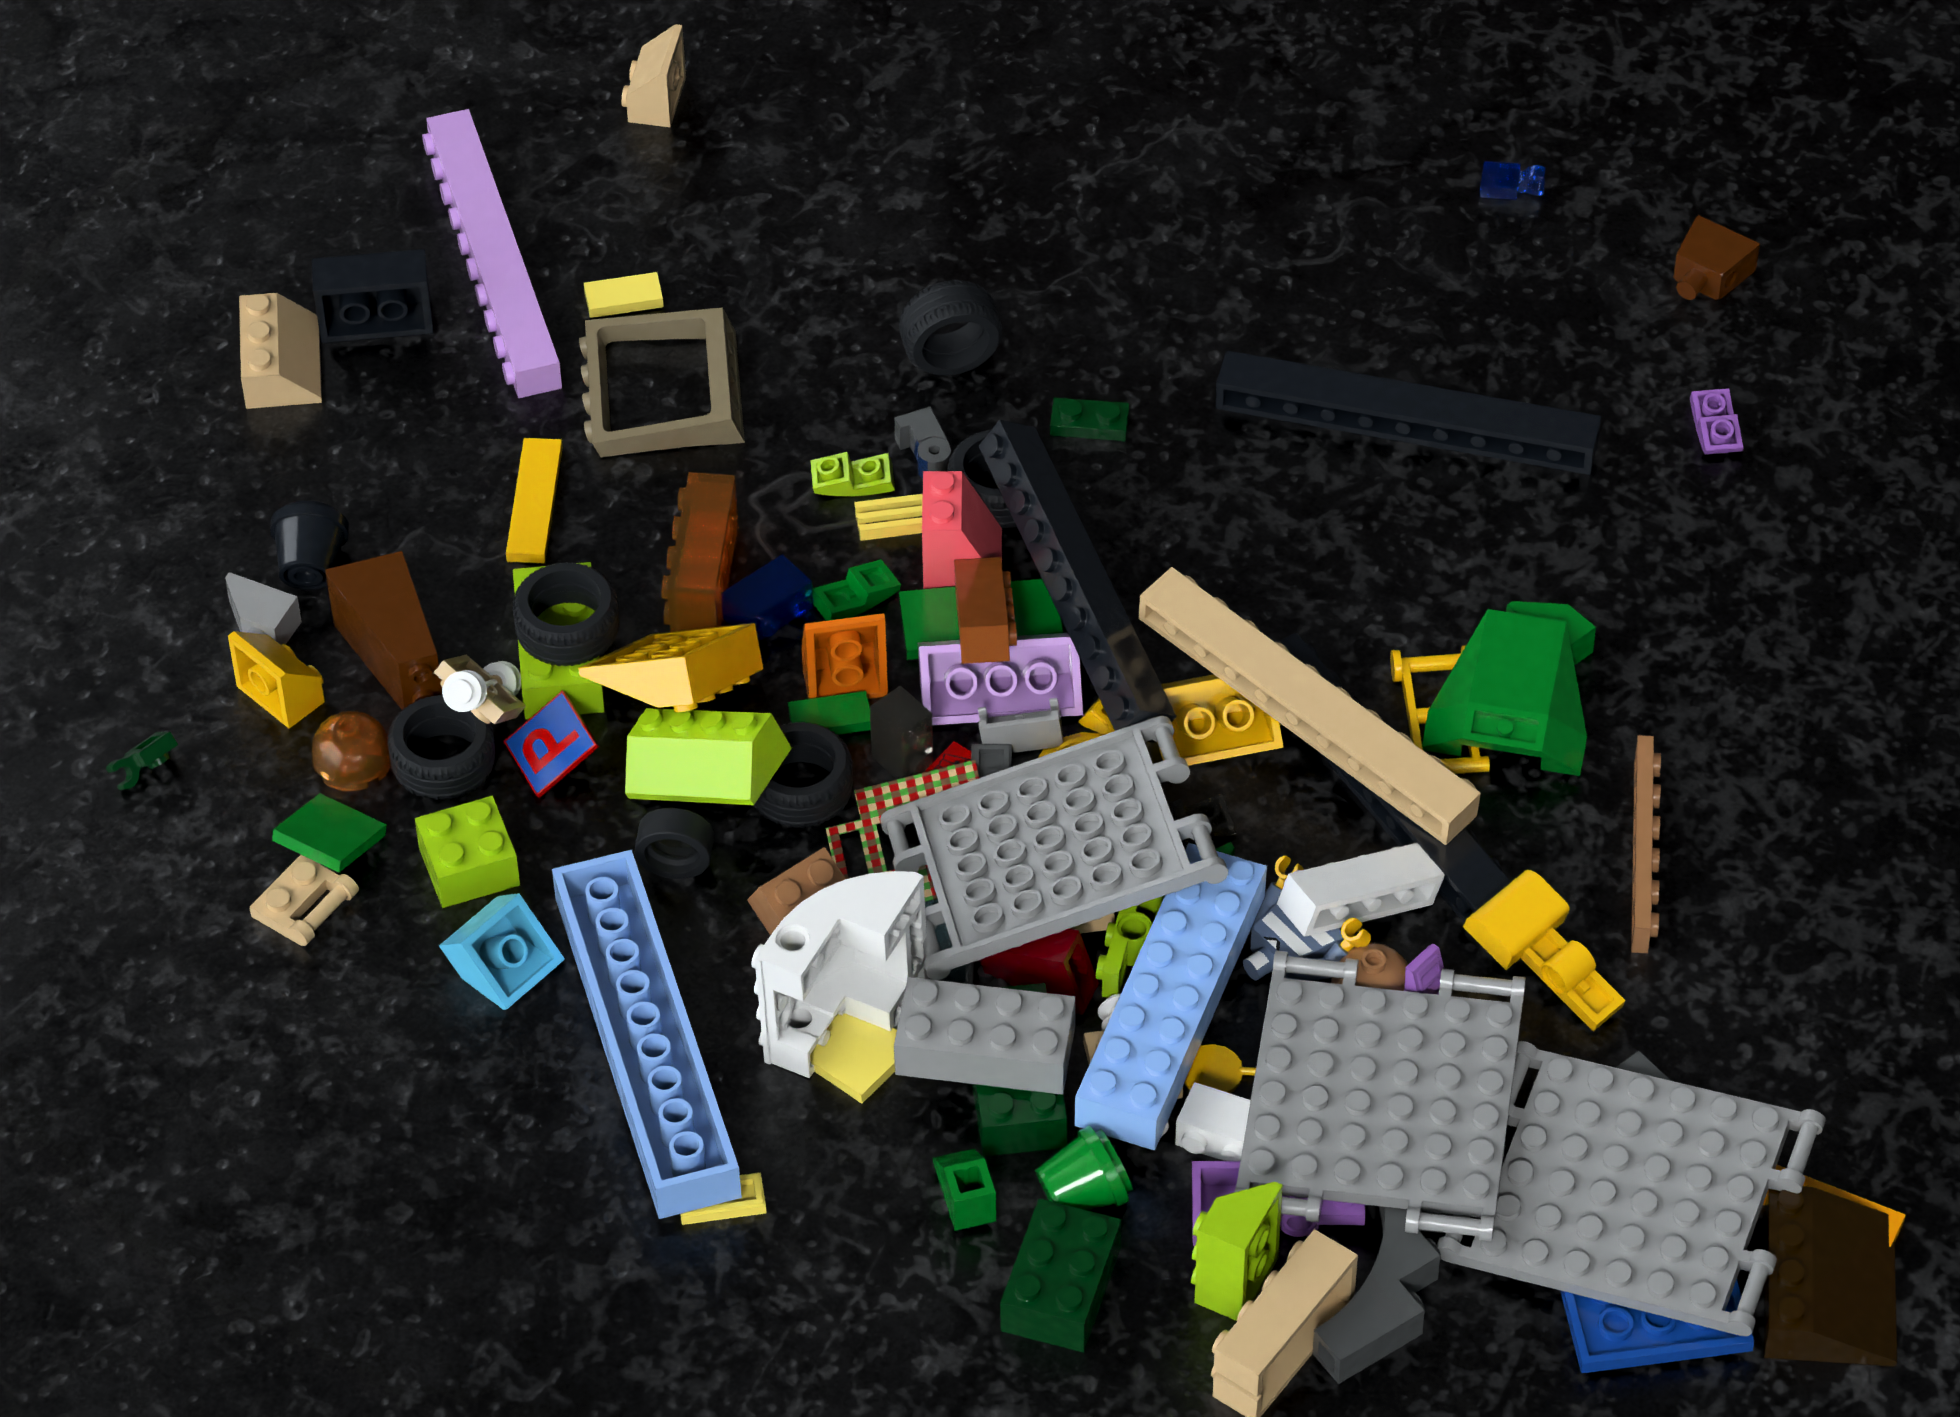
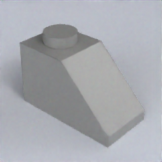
M229 572L225 577L228 597L240 632L269 635L280 645L286 644L302 622L298 597Z

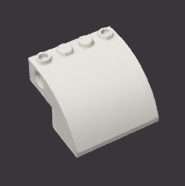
M906 871L869 873L845 879L823 888L796 906L776 927L765 945L760 944L757 947L751 965L752 968L756 969L754 993L758 995L759 1000L756 1018L761 1021L759 1045L763 1046L764 1063L769 1065L772 1063L810 1078L815 1071L814 1065L810 1063V1054L817 1044L821 1046L827 1044L830 1037V1031L827 1028L837 1014L843 1016L845 1013L888 1031H891L892 1028L897 1030L907 978L929 979L924 968L926 957L923 943L927 934L923 875Z

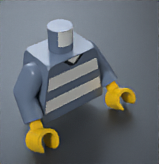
M1282 856L1276 861L1275 872L1279 878L1277 882H1271L1266 890L1264 900L1250 930L1251 951L1253 954L1243 960V966L1247 974L1256 981L1273 971L1275 951L1288 952V956L1340 961L1353 947H1364L1371 941V935L1365 929H1362L1354 936L1362 927V922L1356 918L1346 920L1341 930L1337 928L1305 937L1300 933L1277 905L1284 882L1288 876L1285 875V870L1291 862V858L1288 856ZM1296 864L1291 873L1303 870V867L1300 864ZM1286 973V978L1288 979L1319 981L1328 980L1331 978L1323 976Z

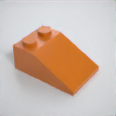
M884 613L804 624L801 646L803 674L808 699L861 691L867 692L868 699L888 696Z

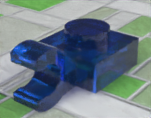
M1484 161L1480 197L1517 200L1518 192L1535 196L1543 195L1545 167L1533 165L1521 171V164Z

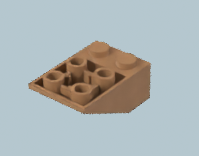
M823 847L760 886L747 901L771 935L784 917L802 901L821 889L843 881L846 878L826 848Z

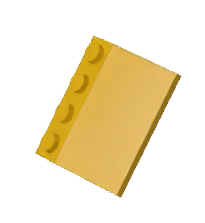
M755 623L650 634L578 669L581 677L657 708L673 706L674 712H685L698 708L697 703L716 699L715 694L732 691L733 685L750 682V676L763 670Z

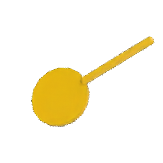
M1216 1044L1201 1045L1184 1083L1189 1090H1191L1194 1082L1231 1093L1241 1083L1243 1075L1255 1076L1256 1068L1242 1067V1061L1236 1053L1225 1046Z

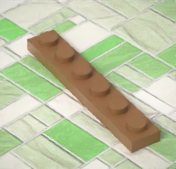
M1642 735L1637 736L1634 759L1631 952L1648 954L1650 937L1657 938L1659 929V913L1651 911L1652 905H1658L1659 880H1652V872L1659 871L1660 848H1652V840H1659L1660 816H1653V808L1659 809L1661 785L1653 784V777H1660L1661 753H1654V736Z

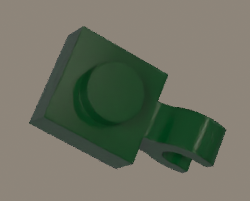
M170 731L155 732L125 753V757L110 762L106 770L109 773L115 772L121 767L124 768L127 774L126 779L118 784L117 787L119 790L130 789L138 782L139 771L142 767L148 766L149 769H153L170 758L168 751L176 747L178 743Z

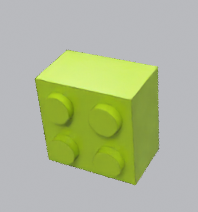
M493 795L415 818L419 850L442 908L520 886L517 855Z

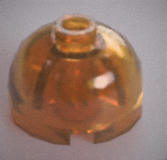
M357 710L342 711L331 715L321 723L312 740V763L316 774L318 773L322 776L323 782L329 787L342 791H356L368 788L367 782L379 777L380 781L386 776L391 767L388 734L383 725L369 714Z

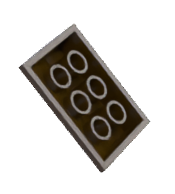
M1803 1186L1798 1194L1787 1190L1777 1191L1768 1189L1764 1209V1250L1774 1254L1777 1262L1773 1273L1767 1275L1764 1283V1358L1896 1367L1895 1239L1891 1247H1889V1214L1810 1186Z

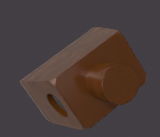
M1698 215L1676 255L1673 278L1678 282L1676 286L1677 292L1687 300H1693L1699 292L1715 300L1722 299L1755 272L1760 243Z

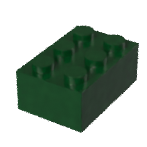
M1039 1198L1000 1302L1001 1331L1084 1353L1121 1250V1219Z

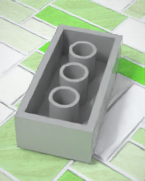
M908 977L894 1042L895 1075L1063 1095L1075 1031V996Z

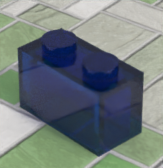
M782 554L721 593L723 619L730 625L755 623L759 642L763 638L775 634L779 628L793 619L802 617L813 607L812 581Z

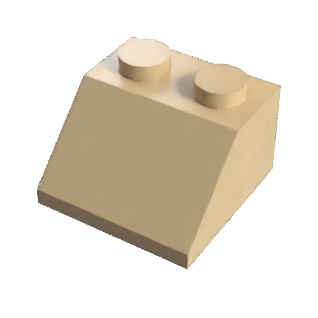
M673 25L643 45L638 60L632 61L630 85L624 86L621 100L622 107H627L628 122L671 127L686 80L682 25Z

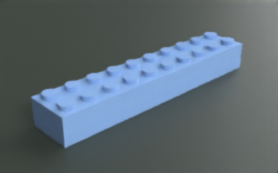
M632 850L552 869L555 898L658 1218L662 1219L742 1198L739 1166Z

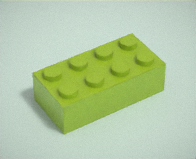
M591 562L579 563L581 565H587L588 567H592ZM546 566L513 569L514 593H516L526 577ZM562 603L549 607L537 618L552 625L566 626L586 620L595 611L588 606L578 603ZM518 640L523 703L526 705L524 708L525 719H530L562 690L566 692L579 715L604 712L602 685L581 677L578 669L600 658V655L591 661L579 665H551L529 655Z

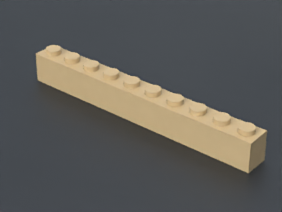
M1171 567L1140 595L1138 619L1444 845H1447L1477 816L1481 793L1477 791L1476 787L1469 780L1460 778L1451 772L1439 758L1428 755L1417 747L1406 734L1395 731L1383 722L1376 712L1365 709L1354 701L1346 690L1341 687H1335L1324 679L1313 666L1298 660L1290 654L1283 644L1274 642L1260 632L1253 622L1242 619L1230 610L1223 600L1212 597L1201 589L1190 576L1182 575Z

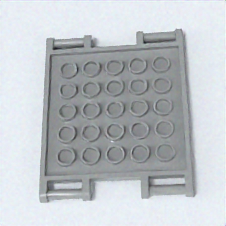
M1157 716L889 809L881 815L880 823L882 829L889 835L894 851L893 865L895 871L917 873L919 867L927 865L939 903L925 908L927 937L923 943L926 957L924 968L930 979L941 980L949 975L951 969L982 960L985 957L1011 948L1020 947L1031 941L1060 933L1066 929L1100 919L1103 916L1129 907L1138 906L1144 902L1178 892L1201 882L1207 881L1211 884H1217L1227 878L1228 869L1226 863L1222 858L1218 857L1210 836L1212 827L1208 817L1198 813L1174 821L1160 783L1166 781L1175 784L1182 783L1190 775L1189 766L1186 760L1180 757L1173 739L1174 727L1168 717ZM1152 739L1158 742L1164 761L1155 764L1152 763L1145 742ZM911 823L915 825L921 844L913 848H909L904 832L906 825ZM1191 838L1195 841L1202 859L1201 861L1190 864L1182 840ZM945 923L952 947L941 951L935 930L937 925Z
M1275 951L1240 1167L1234 1192L1277 1182L1283 1185L1282 1195L1308 1198L1306 1200L1282 1197L1281 1214L1304 1216L1306 1221L1319 1222L1323 1200L1407 1209L1406 1233L1418 1234L1419 1230L1479 1236V1241L1492 1242L1526 977L1513 976V980L1455 974L1453 969L1442 968L1439 995L1356 986L1359 959L1346 958L1345 962L1293 957L1288 956V952ZM1286 973L1342 978L1343 983L1334 984L1286 978ZM1454 990L1510 996L1511 998L1510 1002L1455 997L1452 994ZM1422 1211L1480 1217L1481 1219L1422 1213Z
M1519 1041L1508 1125L1517 1127L1502 1165L1492 1242L1479 1241V1236H1475L1472 1246L1468 1247L1461 1244L1462 1234L1446 1233L1437 1242L1441 1260L1739 1336H1749L1752 1334L1756 1322L1753 1315L1767 1275L1773 1273L1777 1262L1776 1256L1769 1251L1757 1249L1752 1252L1747 1250L1768 1189H1773L1777 1191L1787 1190L1796 1194L1801 1192L1805 1182L1803 1172L1816 1135L1822 1133L1826 1118L1815 1110L1806 1109L1800 1112L1539 1050L1531 1043ZM1528 1067L1538 1069L1539 1072L1525 1108L1515 1107L1514 1103ZM1789 1130L1798 1131L1799 1134L1787 1168L1781 1171L1776 1170ZM1453 1215V1216H1456V1217H1465V1218H1470V1217H1471V1216ZM1739 1271H1749L1750 1273L1737 1310L1727 1312L1726 1308Z

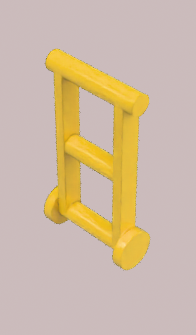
M1462 645L1460 654L1401 658L1400 650H1391L1393 682L1402 681L1410 738L1421 750H1423L1419 724H1426L1430 707L1416 708L1411 673L1452 670L1466 645ZM1468 746L1470 757L1440 759L1445 767L1454 774L1489 772L1490 770L1489 757L1480 756L1479 747Z

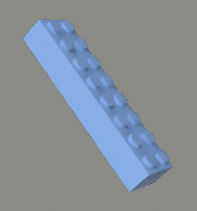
M1188 843L1185 851L1190 864L1201 861L1197 846ZM1216 851L1218 857L1225 861L1228 869V875L1224 881L1217 884L1204 881L1178 892L1165 895L1075 1096V1126L1085 1128L1090 1125L1095 1132L1102 1129L1106 1136L1155 1151L1264 900L1267 874L1266 865Z

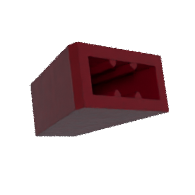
M1066 929L1060 933L1031 941L1020 947L1011 948L980 960L985 973L1004 979L1013 986L1045 983L1047 993L1075 996V1014H1084L1099 985L1079 930Z

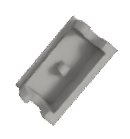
M1058 698L1049 699L1051 710L988 718L986 707L978 708L980 718L978 722L982 744H1012V753L1058 747L1063 743L1062 720Z

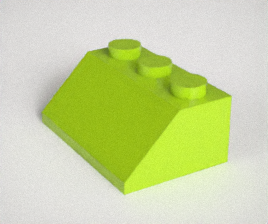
M1271 1182L1216 1197L1208 1212L1201 1211L1193 1228V1235L1197 1236V1242L1192 1253V1259L1196 1261V1267L1191 1277V1284L1195 1285L1194 1303L1237 1321L1238 1314L1248 1300H1255L1279 1257L1282 1184Z

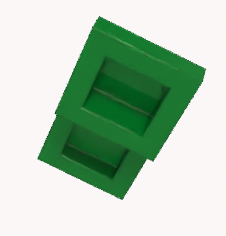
M880 559L848 568L845 580L812 588L810 600L826 621L851 618L873 608L900 590L901 583L883 560Z

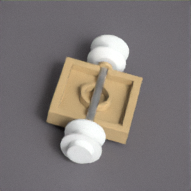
M462 655L443 660L434 671L442 679L440 685L443 688L442 694L446 704L458 712L471 710L484 723L489 724L492 722L493 724H498L517 718L526 707L524 703L515 697L521 688V674L517 667L510 662L498 661L481 668L469 656Z

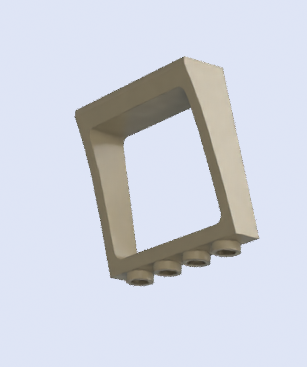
M723 307L585 320L586 336L579 338V345L583 357L587 359V364L581 365V375L585 385L589 387V392L583 393L582 399L587 414L591 415V420L584 422V430L588 441L593 444L600 457L681 447L745 443L736 331ZM706 339L711 411L709 414L611 431L606 345L608 343L637 340Z

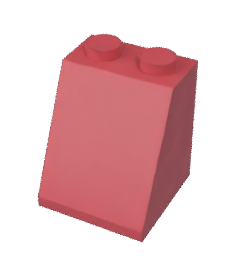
M923 471V589L954 587V560L1001 557L1002 562V527L962 471Z

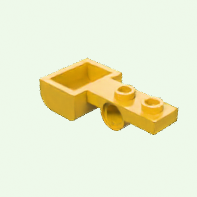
M1525 870L1466 919L1463 928L1505 970L1521 958L1594 1032L1620 1010L1626 1000L1595 970V960L1584 945L1574 940L1568 943L1555 930L1564 923L1569 913L1570 907L1568 903L1539 874L1532 870Z

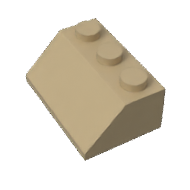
M278 293L239 296L241 382L246 409L322 403L320 333L317 315Z

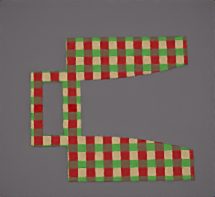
M972 760L854 790L860 820L825 828L832 859L844 877L849 879L839 835L859 830L868 873L895 871V869L890 871L886 869L876 825L880 823L881 815L889 809L978 779L979 774L976 761ZM928 866L919 867L917 873L923 875L925 902L938 899Z

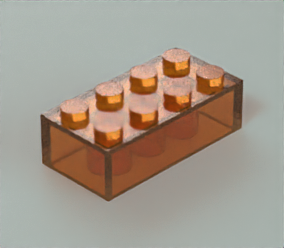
M689 472L686 488L680 487L678 493V511H682L681 517L675 516L673 520L672 538L676 540L675 546H669L667 553V569H670L671 572L670 576L664 575L662 580L661 596L662 599H668L664 606V625H670L671 632L721 627L739 528L735 475Z

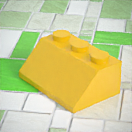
M1216 675L1161 684L1177 716L1172 721L1174 727L1173 739L1180 757L1186 760L1188 766L1284 748L1280 723Z

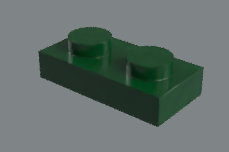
M1054 397L1050 421V436L1126 441L1129 403Z

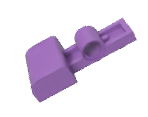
M1192 1161V1237L1194 1247L1197 1242V1236L1193 1235V1228L1197 1217L1201 1211H1209L1216 1197L1234 1193L1240 1161ZM1282 1195V1197L1308 1200V1198ZM1323 1200L1319 1222L1306 1221L1304 1216L1281 1214V1230L1290 1236L1304 1237L1309 1236L1314 1229L1318 1230L1319 1225H1365V1204Z

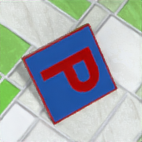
M563 690L503 741L532 790L539 798L599 747L570 698Z

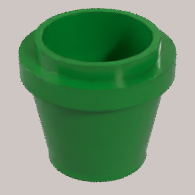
M1090 1125L1079 1130L1077 1138L1039 1168L1035 1169L1037 1178L1049 1201L1087 1211L1097 1210L1113 1204L1118 1208L1129 1202L1127 1193L1133 1190L1125 1168L1108 1137L1102 1129L1095 1132Z

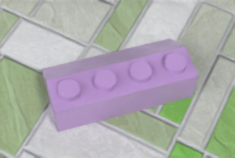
M1068 633L1017 636V646H1009L1010 661L962 664L960 640L917 643L924 726L978 722L980 720L978 708L986 707L988 718L1051 710L1049 701L1051 698H1058L1061 717L1083 715L1080 657Z

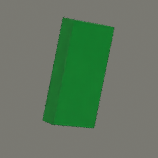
M866 691L788 702L790 723L809 722L811 724H818L830 729V731H834L838 735L873 730V720Z

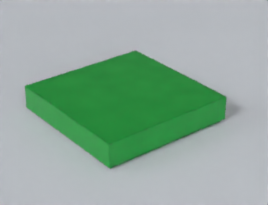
M319 793L273 829L272 841L339 873L385 837L387 825Z

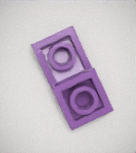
M1729 388L1692 391L1690 395L1691 409L1704 454L1743 451L1738 415L1733 412Z

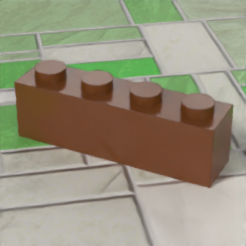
M1001 557L954 560L955 593L962 664L1010 661L1009 646H1017L1010 571H1002Z

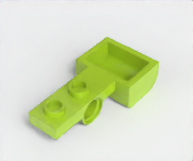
M1165 895L1138 906L1118 912L1116 923H1108L1105 936V946L1109 947L1107 955L1100 954L1096 968V979L1102 980V997L1108 998L1111 995L1120 994L1127 966H1134Z

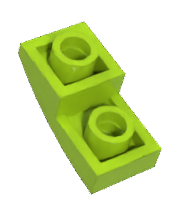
M848 452L810 460L812 485L815 494L827 496H867L895 491L893 465L889 453L851 461Z

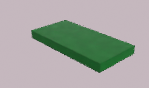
M1043 580L1011 581L1017 636L1063 633L1061 617ZM955 586L899 591L907 660L918 659L917 643L960 640Z

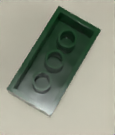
M1045 983L1000 987L1047 993ZM972 1084L983 1157L1061 1149L1067 1146V1116L1062 1094Z

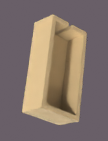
M1315 1229L1304 1242L1301 1240L1297 1241L1290 1250L1287 1262L1281 1270H1273L1263 1284L1262 1292L1256 1300H1248L1238 1314L1237 1322L1231 1330H1223L1216 1338L1212 1347V1352L1214 1353V1366L1211 1371V1376L1213 1377V1397L1245 1417H1261L1313 1354L1314 1330L1331 1319L1354 1297L1358 1254Z

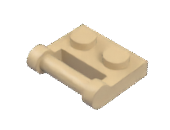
M300 855L250 906L251 917L295 943L306 946L315 937L314 931L344 900H351L359 891V887L348 875H338L321 864ZM326 890L330 891L303 920H298Z

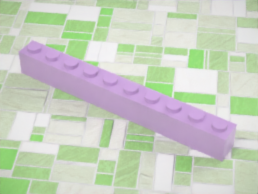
M465 109L426 118L428 133L422 134L424 148L427 156H434L431 159V165L435 180L442 179L443 183H440L439 186L444 205L450 204L452 207L448 209L452 229L460 230V233L457 234L459 249L462 256L467 254L469 256V259H466V266L470 280H477L478 282L475 285L478 304L480 307L486 306L487 308L484 311L487 330L489 333L494 331L496 333V336L493 337V344L497 358L505 359V362L502 363V369L506 384L514 385L518 398L561 389L560 362L470 111Z

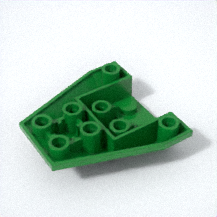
M1487 609L1428 710L1422 741L1423 751L1461 757L1463 745L1540 757V770L1581 776L1587 733L1567 621Z

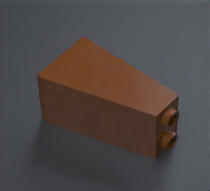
M399 551L326 569L328 592L335 627L398 706L403 710L409 704H413V702L419 699L443 695L442 686L440 685L441 679L434 673L439 666L437 652L403 552Z

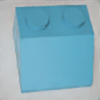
M519 893L497 896L439 945L460 977L503 1010L512 1006L565 960Z

